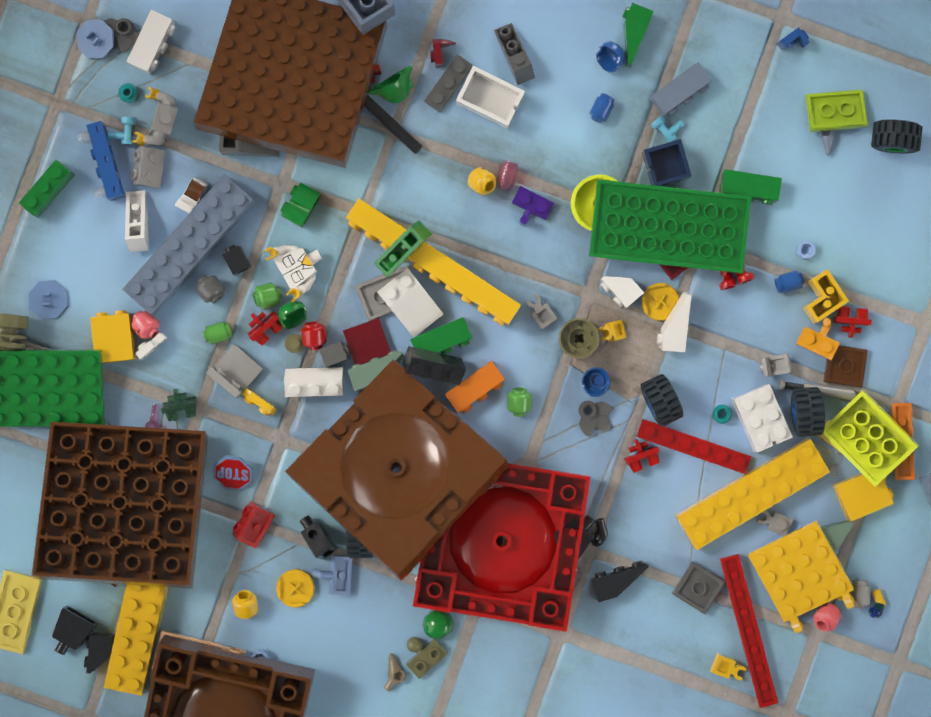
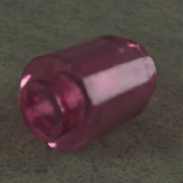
M503 160L496 178L499 188L509 190L510 187H514L518 174V164Z

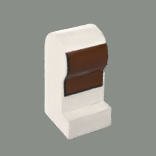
M194 177L175 206L190 213L203 199L209 184Z

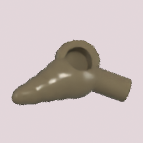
M393 653L389 655V680L384 686V689L389 692L395 683H402L406 677L405 672L399 667Z

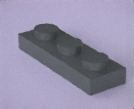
M457 54L424 102L440 113L473 65Z

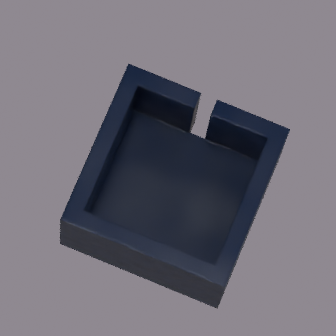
M681 139L642 151L646 169L650 168L648 177L651 185L666 186L689 179L692 176Z

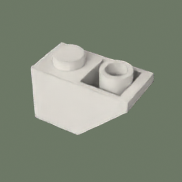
M604 276L600 279L602 282L600 284L607 293L611 292L615 298L613 300L620 308L622 306L627 308L644 293L632 278Z

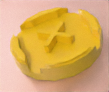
M655 283L644 291L641 298V307L649 318L656 321H664L678 302L679 296L677 291L670 285Z
M300 569L286 571L281 575L276 586L278 598L288 607L294 608L307 604L314 595L315 589L312 577Z

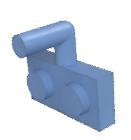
M332 555L331 571L311 570L310 573L314 577L330 579L329 594L350 595L352 558Z

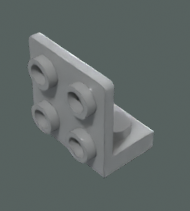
M233 345L215 367H211L206 373L231 395L239 398L245 388L253 382L263 368L240 348Z

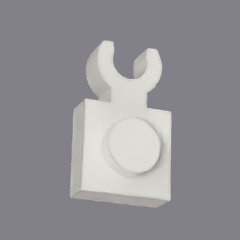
M160 332L148 343L144 341L137 347L139 351L135 354L139 359L144 360L167 337Z

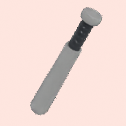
M780 379L778 386L780 391H784V389L793 390L797 388L818 387L822 396L850 401L856 396L854 389L808 383L785 382L784 379Z

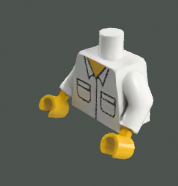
M283 245L275 248L268 247L263 250V253H270V257H267L265 260L269 261L274 258L276 265L289 285L290 290L286 296L289 294L294 295L291 302H295L299 296L311 289L316 279L315 274L317 273L314 264L322 260L318 250L308 255L303 248L294 245Z

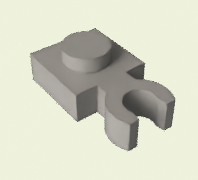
M535 294L537 302L531 304L529 300H526V303L529 307L534 308L535 311L531 315L540 329H543L555 321L557 317L547 303L543 306L540 304L541 298L538 294Z
M766 510L761 512L766 516L764 520L756 519V522L765 525L768 523V530L782 536L787 535L793 519L777 512L770 516Z

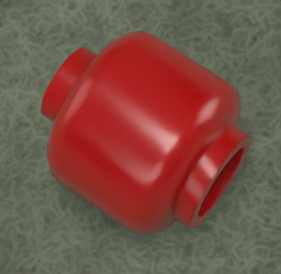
M311 321L304 324V327L301 329L303 345L312 351L321 349L322 345L327 342L325 326L320 324L319 321Z

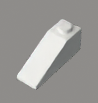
M145 190L126 192L125 241L130 252L149 251V226Z
M683 292L662 325L660 333L657 334V345H659L662 351L685 352L691 295L688 292Z

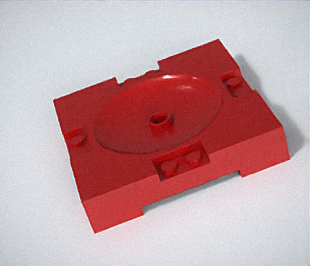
M508 463L509 468L494 483L507 487L490 488L483 495H480L428 550V554L421 560L418 568L413 607L449 613L454 612L567 632L591 476ZM572 519H576L580 523L579 529L564 527V525ZM560 529L558 544H556L554 533ZM505 536L507 538V545L500 546L497 543V538ZM560 577L558 586L556 587L555 584L558 578Z

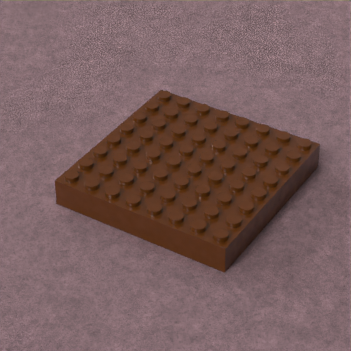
M232 0L194 119L196 129L346 168L387 29V20L362 35L345 10L338 5L318 0Z
M51 422L32 576L36 579L193 589L208 442L207 433L196 430Z

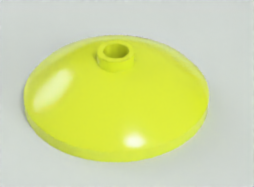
M601 174L589 176L582 180L572 193V214L578 224L589 231L592 230L597 179L617 181L610 176Z

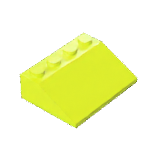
M865 390L861 391L825 425L823 432L833 445L875 487L919 447L911 436Z

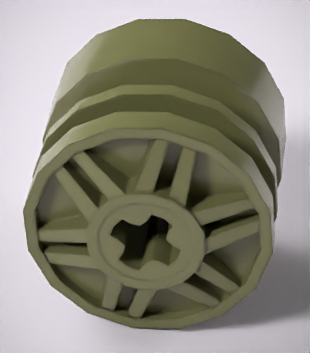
M0 313V350L26 349V344H18L17 341L18 339L27 340V337L18 334V331L28 329V316Z
M581 318L572 319L561 328L559 344L566 355L582 359L589 357L597 349L599 333L590 321ZM582 333L584 335V342L575 343L576 338L574 336L576 334L581 335Z

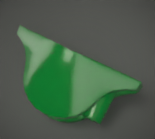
M409 65L370 89L368 93L370 95H379L391 103L402 102L408 96L410 89L414 87L409 78L412 67Z

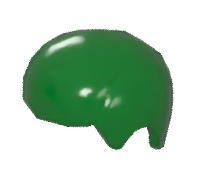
M290 301L284 304L278 313L283 328L291 329L302 324L307 319L305 314L307 309L300 301Z
M434 610L424 617L422 625L427 636L433 639H442L451 633L454 622L448 612Z

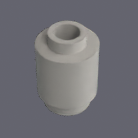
M853 580L854 590L851 591V595L855 600L854 608H866V605H870V586H868V581Z

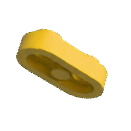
M245 388L242 395L245 396L243 400L250 405L256 404L259 406V411L267 417L269 414L273 416L278 410L252 390Z

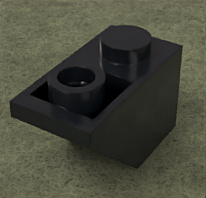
M93 632L90 634V637H87L86 649H88V656H85L84 668H87V674L92 673L110 658L115 634Z

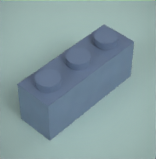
M697 62L654 93L650 100L663 117L667 114L670 117L679 110L677 107L680 104H688L694 99V94L697 92L702 94L710 88L708 84L712 80L700 63Z

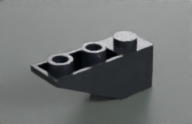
M643 561L631 563L632 566L628 568L619 566L613 568L614 572L607 574L606 571L595 573V577L591 578L598 602L618 597L649 565L643 563Z

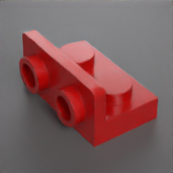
M250 501L249 505L244 507L239 522L235 523L232 535L237 540L256 549L275 515Z

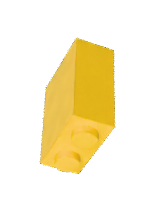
M126 310L115 311V315H107V312L95 313L96 317H90L93 349H101L102 363L137 360L134 331L131 328L132 314L126 313Z
M862 473L833 484L835 493L848 521L856 520L894 504L892 500L894 498L893 492L885 484L886 477L876 487Z

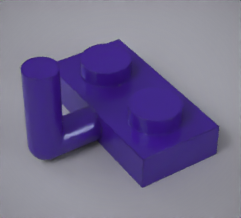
M520 186L512 204L525 210L520 218V224L524 226L527 224L531 214L546 220L554 202Z

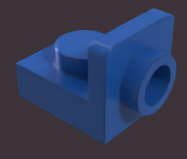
M798 27L781 39L777 45L780 49L784 47L789 49L798 41L802 48L810 43L808 41L809 36Z

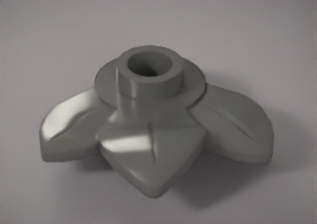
M112 18L106 19L105 22L114 31L113 49L119 47L122 52L129 50L133 42L131 35L134 32V24L126 18L118 21ZM127 25L128 30L123 32L122 27Z
M592 401L582 402L578 409L581 416L579 425L582 432L590 437L594 428L600 431H608L610 429V422L606 415L612 412L613 408L608 403L602 401L597 403ZM588 406L592 410L590 414H586L584 411Z

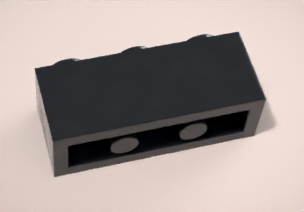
M408 346L402 361L406 374L455 385L461 384L466 371L462 358Z

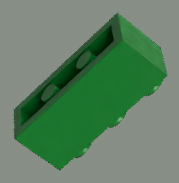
M55 159L18 204L32 216L39 218L75 174L63 163Z
M725 169L722 171L719 193L751 196V202L761 200V204L773 205V202L779 201L782 178Z
M464 317L410 340L415 348L447 354L452 351L451 347L459 345V348L470 344L469 340L472 339Z

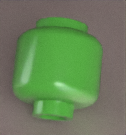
M272 282L257 286L252 295L256 306L266 310L279 305L282 292L279 286L276 287Z
M512 388V391L507 394V410L516 417H523L525 413L531 411V393L526 388Z

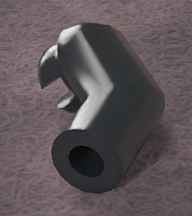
M604 518L595 520L597 530L591 541L595 547L601 546L608 537Z

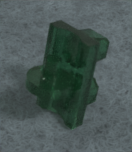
M178 388L173 389L174 395L167 396L168 401L162 403L161 412L166 415L169 422L179 419L178 411L184 410L186 418L196 416L197 396L187 397V393H180Z

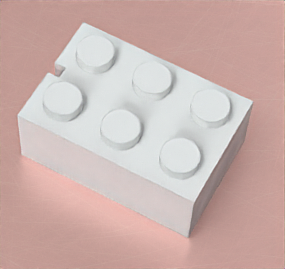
M473 66L456 99V104L508 129L515 111L524 97L525 91Z
M765 384L731 399L753 452L758 453L772 447L773 444H779L792 438V434L770 384Z

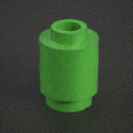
M219 322L206 326V331H203L205 341H210L211 345L233 337L228 322Z

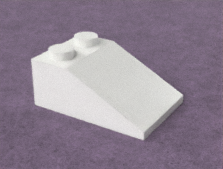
M408 268L377 291L413 338L444 315Z

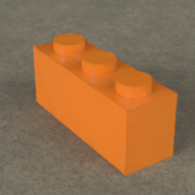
M490 361L461 382L460 385L447 392L445 396L458 413L462 411L464 414L472 408L471 404L474 401L481 402L488 397V391L491 389L496 391L504 385L502 381L505 379L494 363Z

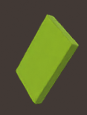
M863 90L805 95L810 132L867 128L868 120Z

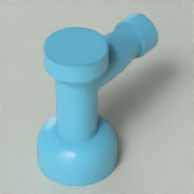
M661 115L650 126L653 129L658 128L667 139V143L672 142L677 138L675 133L685 125L683 121L679 120L677 124L668 129L664 124L665 118Z
M121 117L124 132L114 133L109 131L108 139L121 140V144L133 145L131 141L132 126L136 124L137 118Z

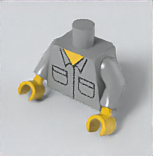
M148 87L151 92L149 96L145 95V97L158 100L149 134L145 136L139 132L134 133L138 137L135 141L132 140V142L140 146L145 144L161 145L164 141L167 142L178 108L175 106L176 100L173 96L152 87Z

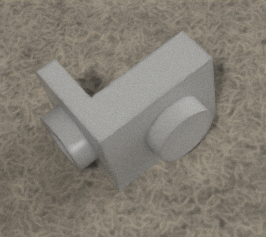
M789 353L762 358L760 368L764 376L769 377L791 373L792 367Z

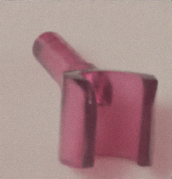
M152 404L150 420L145 425L147 428H149V423L154 424V427L158 428V422L156 421L157 404Z

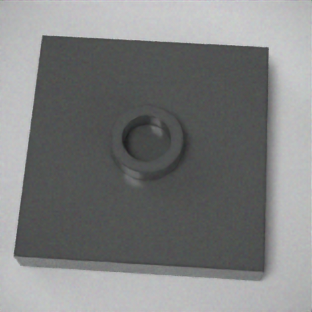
M692 561L672 594L703 614H706L725 581Z

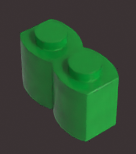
M300 182L298 186L295 185L292 188L290 201H286L280 211L283 212L281 215L283 218L303 228L318 203L321 194Z

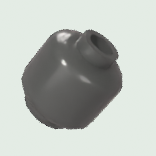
M204 275L197 281L199 285L196 291L205 303L211 302L214 304L224 296L225 287L217 276L212 275L208 277Z

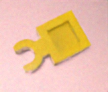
M622 319L606 323L605 326L597 329L604 334V337L600 339L602 342L607 340L613 342L627 338Z
M717 653L710 671L727 679L732 674L733 677L741 681L743 678L737 675L739 670L746 671L747 669L741 664L735 665L736 661L734 659Z

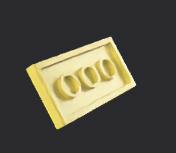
M9 570L3 571L0 583V649L20 654L25 653L42 579H36L33 576Z

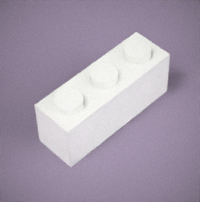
M151 10L128 57L127 63L150 75L152 71H156L159 65V56L164 54L167 48V39L175 31V22Z
M343 367L285 369V397L342 396L344 391Z

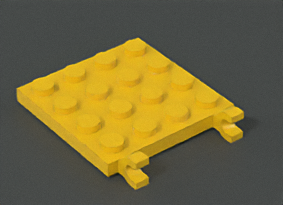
M817 520L748 553L750 561L784 623L790 620L795 633L802 631L804 627L798 617L799 615L842 596L847 609L855 606V600L850 593L854 590V587Z

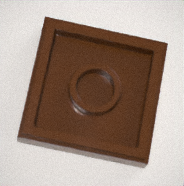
M839 345L832 361L826 359L823 382L862 388L868 350Z

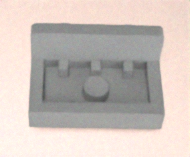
M145 146L137 147L133 156L135 166L131 172L132 185L160 188L165 150Z

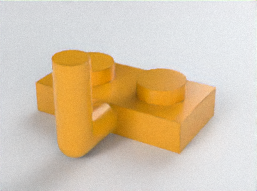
M825 318L819 333L804 327L796 345L832 361L840 343L826 337L831 328V320Z

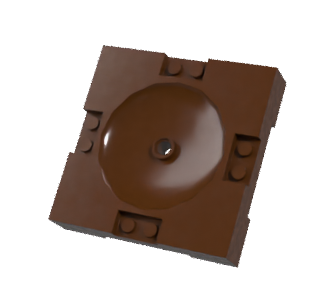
M393 359L353 400L354 404L329 430L325 429L285 472L292 481L402 582L428 554V550L472 503L496 482L509 466L505 457L464 421L462 422L412 375L406 374L404 368ZM396 466H401L402 469L400 472H393V469Z
M164 635L157 646L144 717H305L315 669L264 657H258V659L222 651L221 647Z

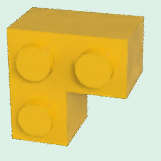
M826 269L807 281L817 295V298L802 307V309L813 324L819 322L849 302L829 270Z

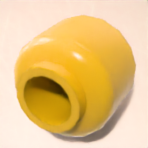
M478 167L470 173L468 186L482 196L487 195L495 189L496 177L487 169Z
M242 590L232 599L234 614L238 618L250 619L257 614L259 608L256 595L253 592Z

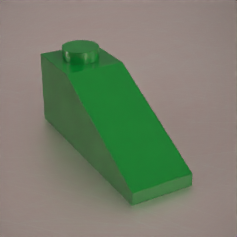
M633 2L630 8L626 7L622 16L625 18L623 25L626 65L629 68L633 63L654 12Z
M420 220L417 221L374 264L386 277H389L433 234Z

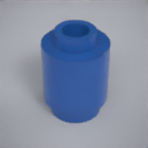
M604 93L597 96L589 112L592 116L591 119L598 123L606 122L614 107L615 99Z
M797 270L778 275V278L774 279L778 293H788L801 289L802 284L805 283L802 273H798Z

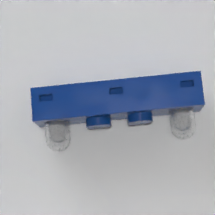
M98 121L86 125L88 131L79 133L78 141L83 144L91 142L93 148L90 149L91 156L97 162L96 173L103 183V186L94 189V196L99 199L107 197L110 201L126 197L105 123Z

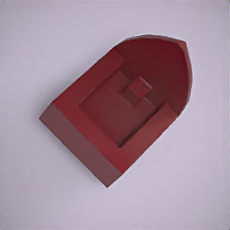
M433 39L434 51H430L431 63L435 62L436 68L443 67L441 48L456 45V42L447 39Z

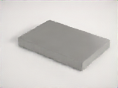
M408 265L396 269L389 277L383 274L355 285L368 321L393 312L377 291L408 268L410 270Z

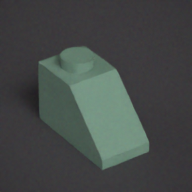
M845 520L820 526L833 550L841 546L852 528L853 522Z

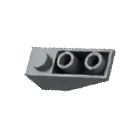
M512 23L495 29L494 32L517 85L534 79L532 64Z
M220 136L219 152L222 155L279 157L280 151L223 136Z

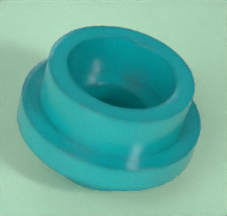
M126 83L119 88L118 95L123 102L131 103L137 98L138 91L134 85ZM129 89L131 91V94L129 96H125V91Z
M718 405L713 409L712 416L717 423L724 424L731 419L732 412L728 406ZM721 410L725 412V416L723 418L719 417L718 415L719 411Z

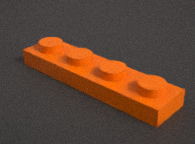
M892 403V418L914 440L912 403ZM914 451L895 468V480H915Z

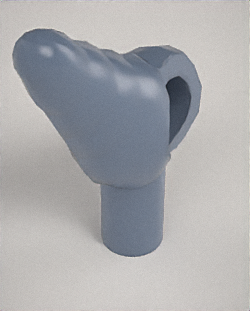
M837 130L818 132L822 138L827 156L831 154Z

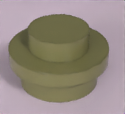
M298 334L289 335L285 340L286 349L291 353L300 352L304 347L302 337Z

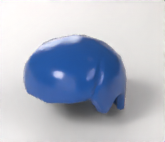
M610 41L605 42L599 47L600 50L596 53V58L602 69L607 72H615L623 65L625 53L619 44Z
M592 367L582 377L583 390L591 397H599L610 388V376L603 368Z

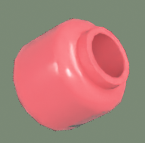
M139 311L132 317L131 328L140 338L152 339L159 333L160 322L147 311Z
M825 603L818 607L814 613L813 621L819 630L829 632L837 627L841 621L842 614L836 605Z

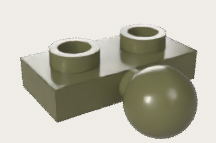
M411 637L407 641V648L409 651L416 652L417 654L406 665L420 679L444 658L448 652L436 639H433L422 648L421 640L417 637Z

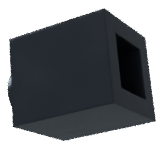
M232 245L225 249L226 253L222 254L234 276L252 267L241 246L236 247Z

